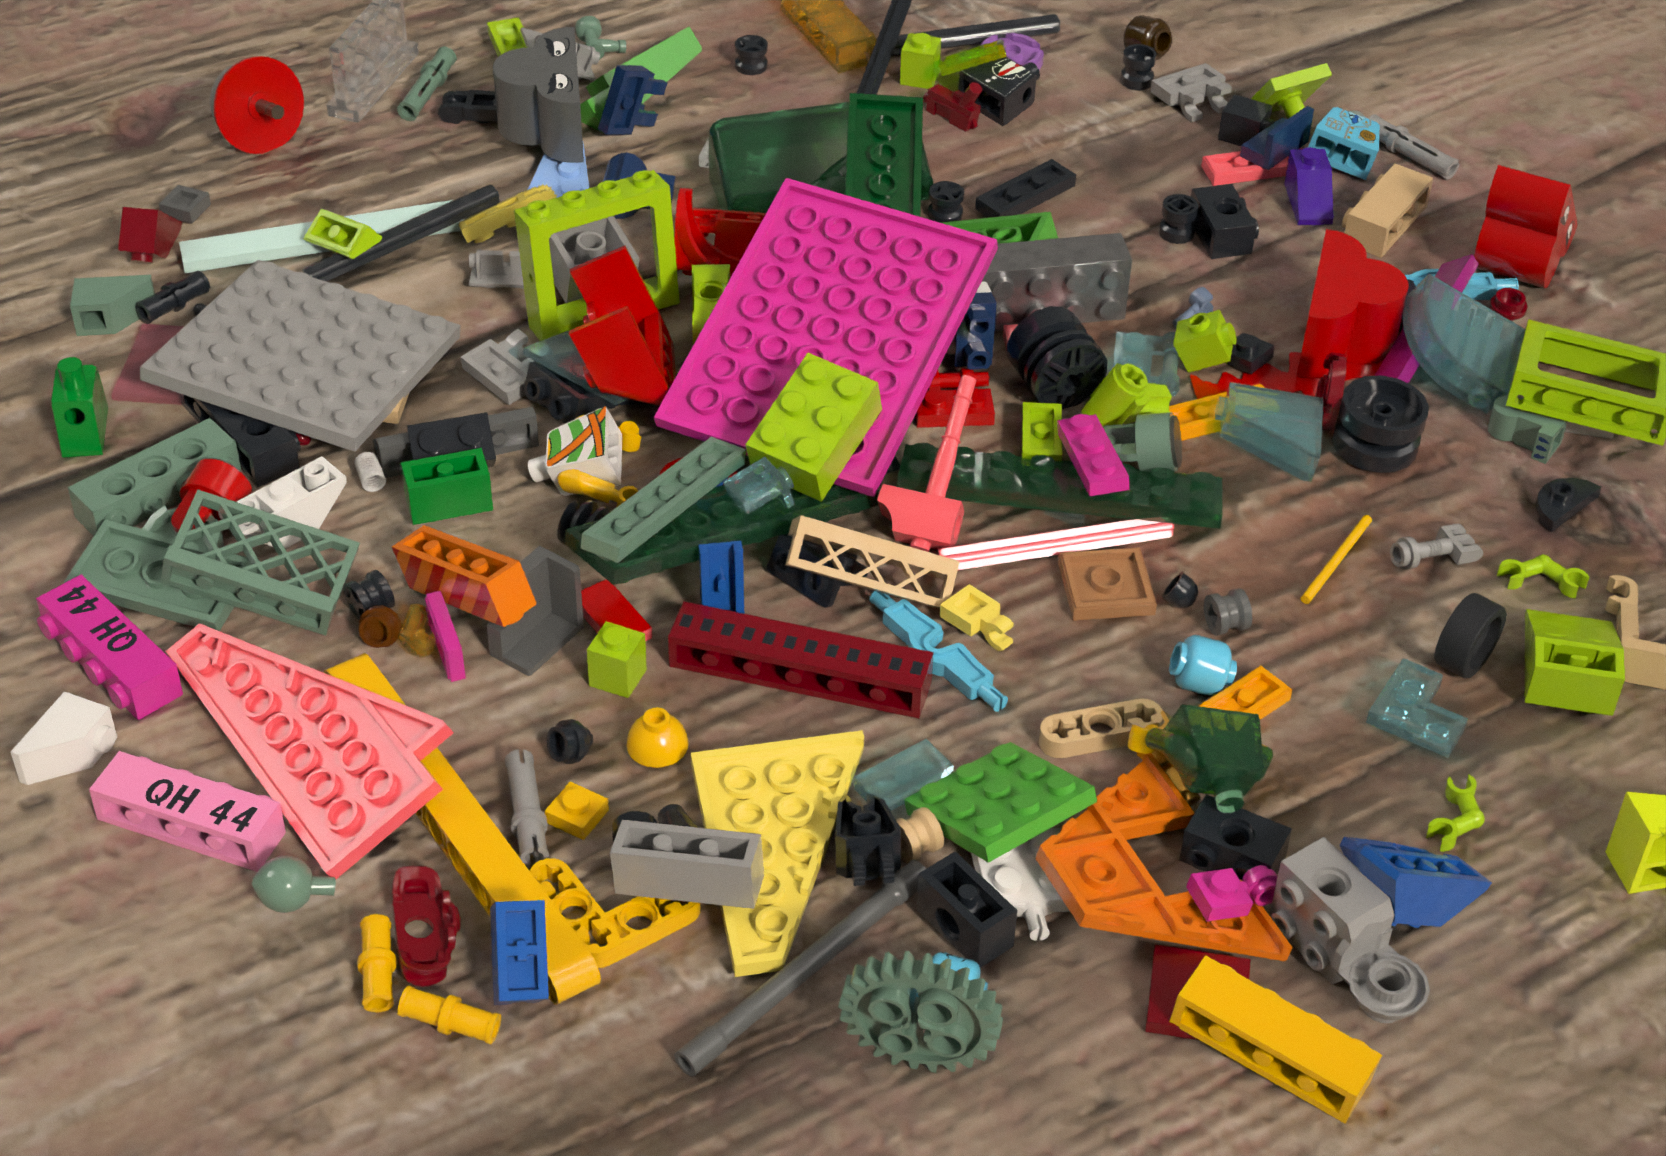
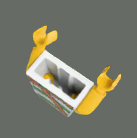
M606 406L586 415H580L575 420L561 425L547 434L546 455L528 460L530 475L536 483L551 478L562 495H586L605 503H609L612 500L617 502V508L638 492V489L634 486H624L620 490L614 488L621 485L622 450L636 452L640 448L641 436L639 435V427L632 421H625L620 427L617 426Z

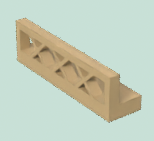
M802 515L792 519L788 535L792 536L793 539L786 562L787 566L940 609V604L952 595L960 561ZM803 540L822 545L828 555L816 563L798 558ZM843 552L862 556L867 568L856 574L845 572L837 556ZM831 560L835 569L823 566L822 564ZM884 563L900 567L907 579L895 586L886 584L877 567ZM871 572L875 580L862 576ZM922 575H928L944 580L940 597L935 598L925 595L917 578ZM910 583L914 591L902 587Z

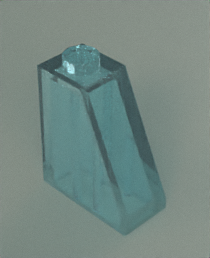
M1230 382L1226 397L1219 396L1215 410V420L1221 421L1220 437L1303 481H1312L1321 455L1323 398Z

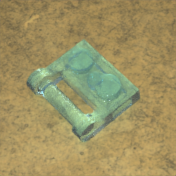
M1117 332L1113 367L1116 363L1135 365L1144 372L1148 380L1147 383L1167 385L1171 396H1175L1180 390V378L1177 375L1179 355L1173 345L1175 332H1168L1163 337L1143 335L1136 332ZM1152 355L1163 356L1162 374L1159 377L1150 376Z

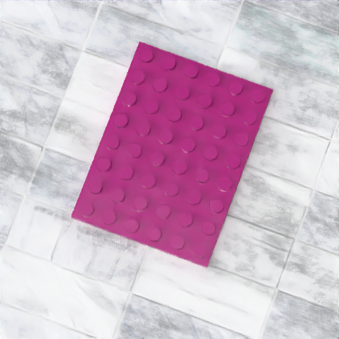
M785 178L654 416L656 426L704 442L710 437H714L746 449L745 444L806 354L810 353L878 382L882 410L834 482L835 485L874 497L998 250L997 239Z

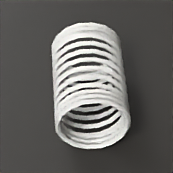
M364 452L358 455L355 459V467L362 487L368 492L382 489L386 479L377 455L372 452Z

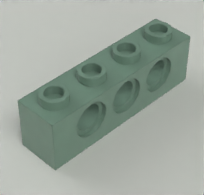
M208 418L69 486L68 491L75 518L93 536L105 519L135 526L149 519L153 513L164 505L166 509H169L182 501L180 490L200 460L221 459L241 470L236 441L213 420Z

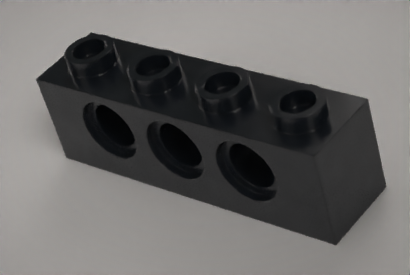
M180 394L182 405L198 423L210 418L236 441L241 470L257 488L300 468L297 452L301 450V446L294 431L286 430V428Z

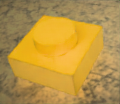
M570 781L545 810L547 823L585 840L609 811L608 798Z

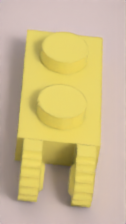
M547 184L538 185L537 188L533 187L523 193L521 192L459 222L458 226L467 243L473 240L475 243H481L494 236V230L504 225H507L508 228L516 226L515 209L526 207L533 201L554 199L557 195L554 194L555 192Z

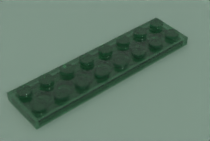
M929 443L905 444L897 478V487L925 493L939 448ZM958 447L955 464L945 498L964 502L1124 519H1140L1143 521L1221 529L1223 515L1222 477H1215L1207 472H1195L1193 474L1175 473L1168 468H1154L1151 472L1140 471V469L1122 463L1129 475V490L1089 496L1078 472L1070 461H1055L1052 457L1046 455H1036L1031 459H1024L1022 456H1015L1007 451L984 453L975 452L968 447Z
M758 475L713 488L618 563L603 560L598 555L581 549L582 533L599 520L566 529L564 544L611 584H623L632 579L652 573H660L672 567L698 561V544L741 541L742 546L789 533L792 519L800 515L828 522L835 518L856 514L862 510L879 506L877 499L880 491L877 490L875 496L872 497L833 484L821 502L765 476Z

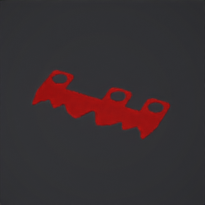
M1301 352L1289 353L1288 372H1283L1266 363L1251 375L1244 372L1242 379L1223 372L1218 384L1203 381L1198 376L1190 374L1197 399L1262 384L1272 397L1302 391L1313 407L1318 381H1320V379L1297 377ZM1383 361L1373 364L1346 362L1345 381L1364 376H1375ZM1254 421L1246 423L1241 427H1230L1220 431L1225 434H1234L1254 429L1257 423Z

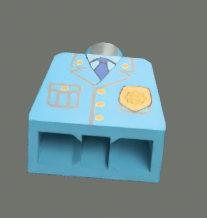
M1333 107L1316 126L1308 147L1325 149L1331 167L1366 180L1379 151L1380 125L1373 120L1365 118L1359 111H1346L1339 107Z

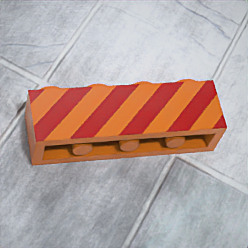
M423 525L392 546L410 589L425 595L441 591L446 604L499 626L505 627L516 623L523 617L526 611L537 604L521 563L516 559Z

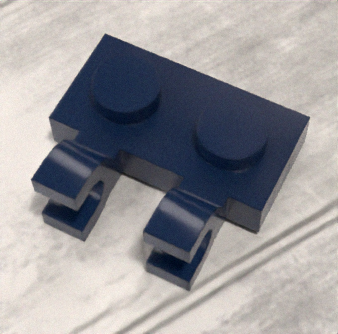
M617 65L598 129L606 135L632 134L634 125L654 127L658 114L654 111H645V105L641 102L644 94L664 95L668 82L661 79H653L655 74L642 65Z

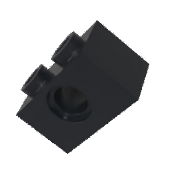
M1225 184L1193 188L1191 197L1199 205L1197 217L1193 220L1196 225L1195 231L1210 258L1218 259L1252 254L1254 239H1257L1259 235L1258 222L1256 218H1252L1246 207L1245 199L1239 196L1234 185Z
M1206 794L1184 830L1179 861L1206 872L1232 868L1239 880L1243 879L1244 874L1248 870L1259 865L1266 866L1277 874L1281 861L1286 858L1292 828L1235 805V812H1220L1217 809L1215 797Z
M956 851L919 873L916 910L966 959L977 962L981 968L1014 947L1018 910Z

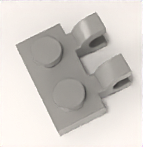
M1207 63L1152 80L1151 93L1169 106L1181 105L1184 117L1192 123L1203 118V113L1197 109L1196 104L1203 102L1206 96H1208L1211 107L1217 113H1222V110L1228 103L1223 95L1231 93L1232 86L1225 83L1226 77Z
M517 329L499 344L489 339L460 358L462 368L510 405L526 395L523 387L530 362L552 359V355L543 347H540L531 354L522 347V345L529 342L528 336Z

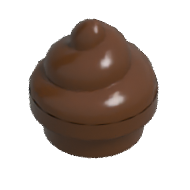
M383 605L370 607L359 619L360 637L371 647H389L401 635V620L391 608Z

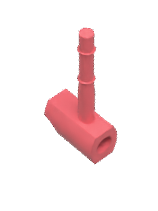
M961 376L957 393L953 396L954 403L945 434L941 437L942 442L934 461L926 492L922 493L883 484L878 495L877 502L881 514L892 522V532L895 541L908 543L912 548L929 552L930 549L939 550L955 546L964 516L962 501L945 498L955 464L958 444L961 443L959 439L968 408L972 404L971 398L976 379L971 376Z

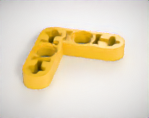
M555 858L539 860L529 870L561 913L571 906H579L587 911L580 918L565 919L590 951L598 968L610 966L693 923L700 915V903L687 902V904L681 905L678 901L671 903L673 900L637 896L605 913L570 867L562 860ZM549 879L552 883L558 882L559 894L556 895V890L549 881L543 880ZM643 916L652 921L651 925L641 930L632 929L626 923L631 918ZM591 929H592V936L594 937V939H595L600 945L606 943L605 946L600 947V946H599L598 944H596V943L590 944L589 931H590Z

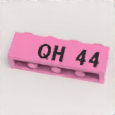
M121 751L116 754L89 789L97 820L256 872L264 865L286 833L280 802L274 801L266 795L249 793L234 788L225 782H215L193 775L184 769L177 770L155 763L149 758L136 757Z

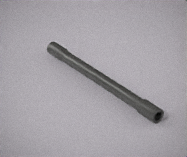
M911 860L894 874V883L883 884L876 893L712 1026L706 1027L675 1052L674 1057L681 1070L691 1077L695 1076L723 1053L728 1044L893 908L902 905L918 891V876L920 872L926 869L925 866L917 860Z

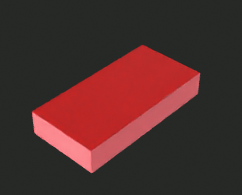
M609 579L581 590L583 617L597 634L607 621L645 633V641L652 639V627Z

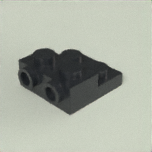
M580 355L530 362L523 387L529 400L537 401L539 405L548 408L551 416L556 420L561 419L564 424L575 420L580 415H586L605 406L607 409H613L616 406L634 403V400L602 393L598 387L591 388L585 378L583 366L586 365Z

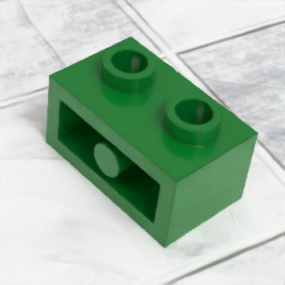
M482 448L401 462L405 499L413 525L493 510L490 473Z

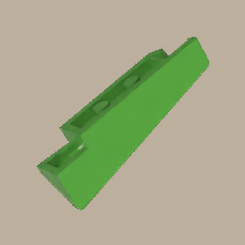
M687 27L621 65H642L655 74L653 79H661L667 82L702 51V47L691 28ZM616 68L587 85L586 89L591 98L580 104L581 122L600 132L602 131L598 127ZM644 94L641 103H644L653 94Z

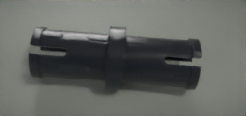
M199 270L195 271L176 283L168 282L162 285L161 291L142 301H138L135 306L136 312L144 323L150 324L171 311L179 312L185 308L187 302L210 291V283L205 274Z

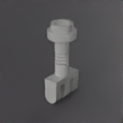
M1461 524L1440 526L1436 540L1417 543L1413 537L1406 536L1399 538L1390 548L1393 564L1405 570L1416 568L1420 563V559L1449 554L1453 561L1459 565L1475 562L1484 553L1481 547L1475 544L1474 539L1469 534H1466V530Z

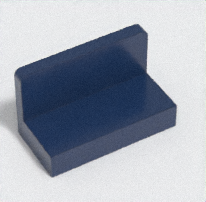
M1306 106L1288 119L1280 118L1242 144L1240 157L1266 170L1271 169L1288 157L1290 150L1299 149L1309 142L1314 108Z

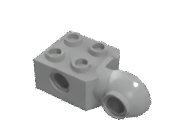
M1325 837L1320 838L1281 861L1270 917L1288 942L1304 956L1305 961L1312 969L1319 971L1331 984L1344 980L1350 986L1352 996L1366 1015L1374 1021L1393 1023L1414 1015L1427 1002L1430 988L1427 976L1421 968L1407 957L1399 955L1389 945L1394 918L1391 899L1364 876Z

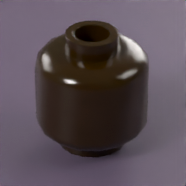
M1140 15L1134 17L1126 26L1123 34V43L1125 48L1134 44L1150 46L1156 51V60H1159L1171 48L1172 33L1166 21Z

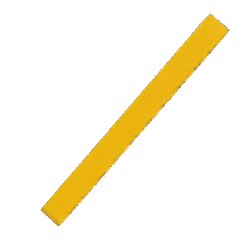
M366 653L324 670V673L405 705ZM435 748L421 762L443 790L415 813L489 916L490 907L495 902L545 900L549 1000L553 1004L557 1005L599 984L601 981L600 972L590 951L440 750Z

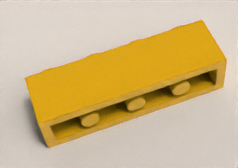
M1206 955L1178 994L1170 1022L1179 1026V1029L1346 1124L1369 1086L1382 1057V1054L1369 1048L1363 1041L1346 1035L1325 1023L1317 1015L1305 1012L1282 999L1274 991L1257 985L1238 974L1233 968L1220 964Z

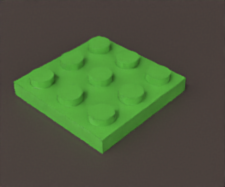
M1012 742L995 747L991 753L972 763L961 765L952 774L937 782L924 785L920 791L904 799L907 815L911 817L914 810L926 807L935 815L944 837L988 863L1097 802L1095 786Z

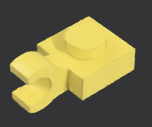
M970 584L940 604L941 618L969 636H973L978 631H981L987 642L995 650L1003 651L1013 643V639L1005 633L1013 628L1014 623L1008 617L1000 615V603Z

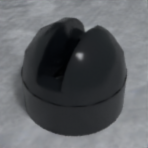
M1182 571L1166 587L1162 598L1176 608H1188L1197 599L1198 586L1192 578Z

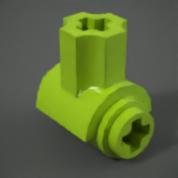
M1116 363L1091 394V398L1082 408L1081 414H1096L1102 427L1130 424L1131 422H1136L1137 415L1170 412L1169 403L1172 396L1167 385L1147 383L1146 375L1137 366Z

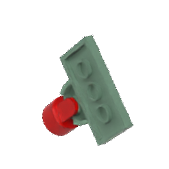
M215 458L200 460L180 490L182 501L177 508L167 510L164 505L150 516L142 529L105 519L64 583L82 574L114 605L193 627L200 623L220 631L235 606L161 583L163 559L169 545L174 543L197 490L237 502L252 494V486L248 478L240 469L227 461ZM204 506L201 507L198 513L204 525L222 520L219 517L218 511ZM222 531L211 534L217 547H224ZM202 538L187 542L183 547L184 550L199 555L209 552ZM233 554L224 557L228 564L239 568L251 565L245 556Z

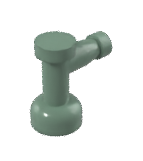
M584 16L576 22L575 31L577 37L585 42L587 46L594 47L595 51L600 53V59L604 56L605 52L618 51V53H626V40L598 39L601 36L602 27L596 17Z

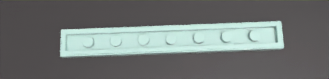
M453 200L344 217L366 224L380 234ZM312 222L179 242L185 273L251 264L257 260L270 261L322 253L329 250L303 240ZM459 222L431 235L461 231L458 226Z

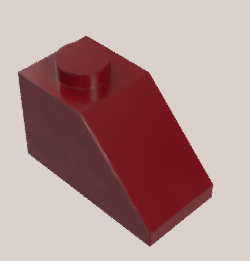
M122 207L118 251L131 256L130 261L136 263L153 264V258L166 259L181 231L182 221L160 210Z

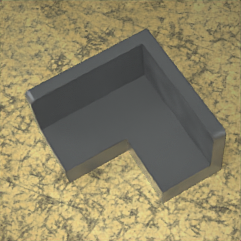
M540 545L520 562L537 604L526 611L523 617L516 623L505 627L492 622L487 624L490 656L527 676L535 673L584 628L579 566Z

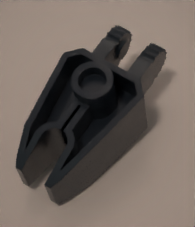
M867 794V804L863 805L862 811L861 806L852 803L849 795L843 796L839 800L835 834L836 874L845 878H852L853 886L865 885V880H874L879 876L882 878L883 884L894 883V874L901 869V829L885 800L877 795Z

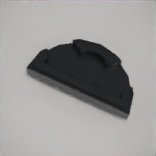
M1561 478L1546 483L1538 492L1535 504L1540 515L1538 519L1540 524L1550 532L1554 531L1597 499L1602 486L1577 478Z

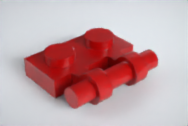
M963 368L958 373H939V370H937L915 414L917 428L947 427L954 403L953 396L956 395L957 390H941V388H958L961 376L963 375L975 378V387H988V371L974 372L968 368ZM974 388L971 398L972 404L969 405L964 426L994 425L995 409L991 388Z

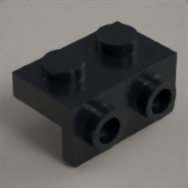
M487 412L407 425L413 460L482 448L488 468L495 465L496 455Z
M789 532L780 533L767 564V571L824 608L832 607L840 587L853 584L787 566L786 562L793 537L788 535ZM803 540L798 558L816 563L828 555L822 545ZM843 552L837 556L845 572L856 574L867 568L856 561L857 556L855 554ZM831 560L822 564L823 566L835 569Z

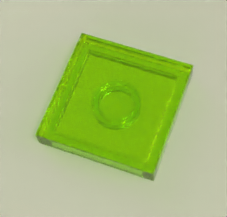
M1000 39L942 57L939 63L941 75L945 76L1007 57L1005 41Z

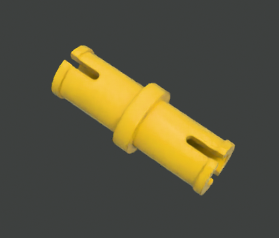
M371 914L365 916L360 922L362 953L357 958V968L363 976L362 1006L364 1005V1009L369 1012L378 1013L387 1011L394 1005L392 973L397 966L396 955L391 951L390 918L381 914Z
M409 985L404 989L397 1009L399 1016H406L436 1026L439 1033L450 1035L451 1032H456L485 1041L488 1044L494 1042L502 1017L499 1013L488 1012L464 1004L461 997L451 994L444 998L415 989Z

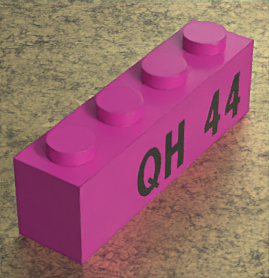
M82 574L36 598L41 614L37 618V623L44 636L49 640L55 639L72 663L78 661L84 667L88 678L94 685L98 686L101 684L106 688L111 700L119 709L126 708L137 720H140L183 695L177 664Z

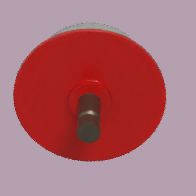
M254 56L229 66L217 77L210 94V109L220 133L228 143L247 153L263 154L285 145L293 137L302 120L304 95L297 76L286 64L274 58Z

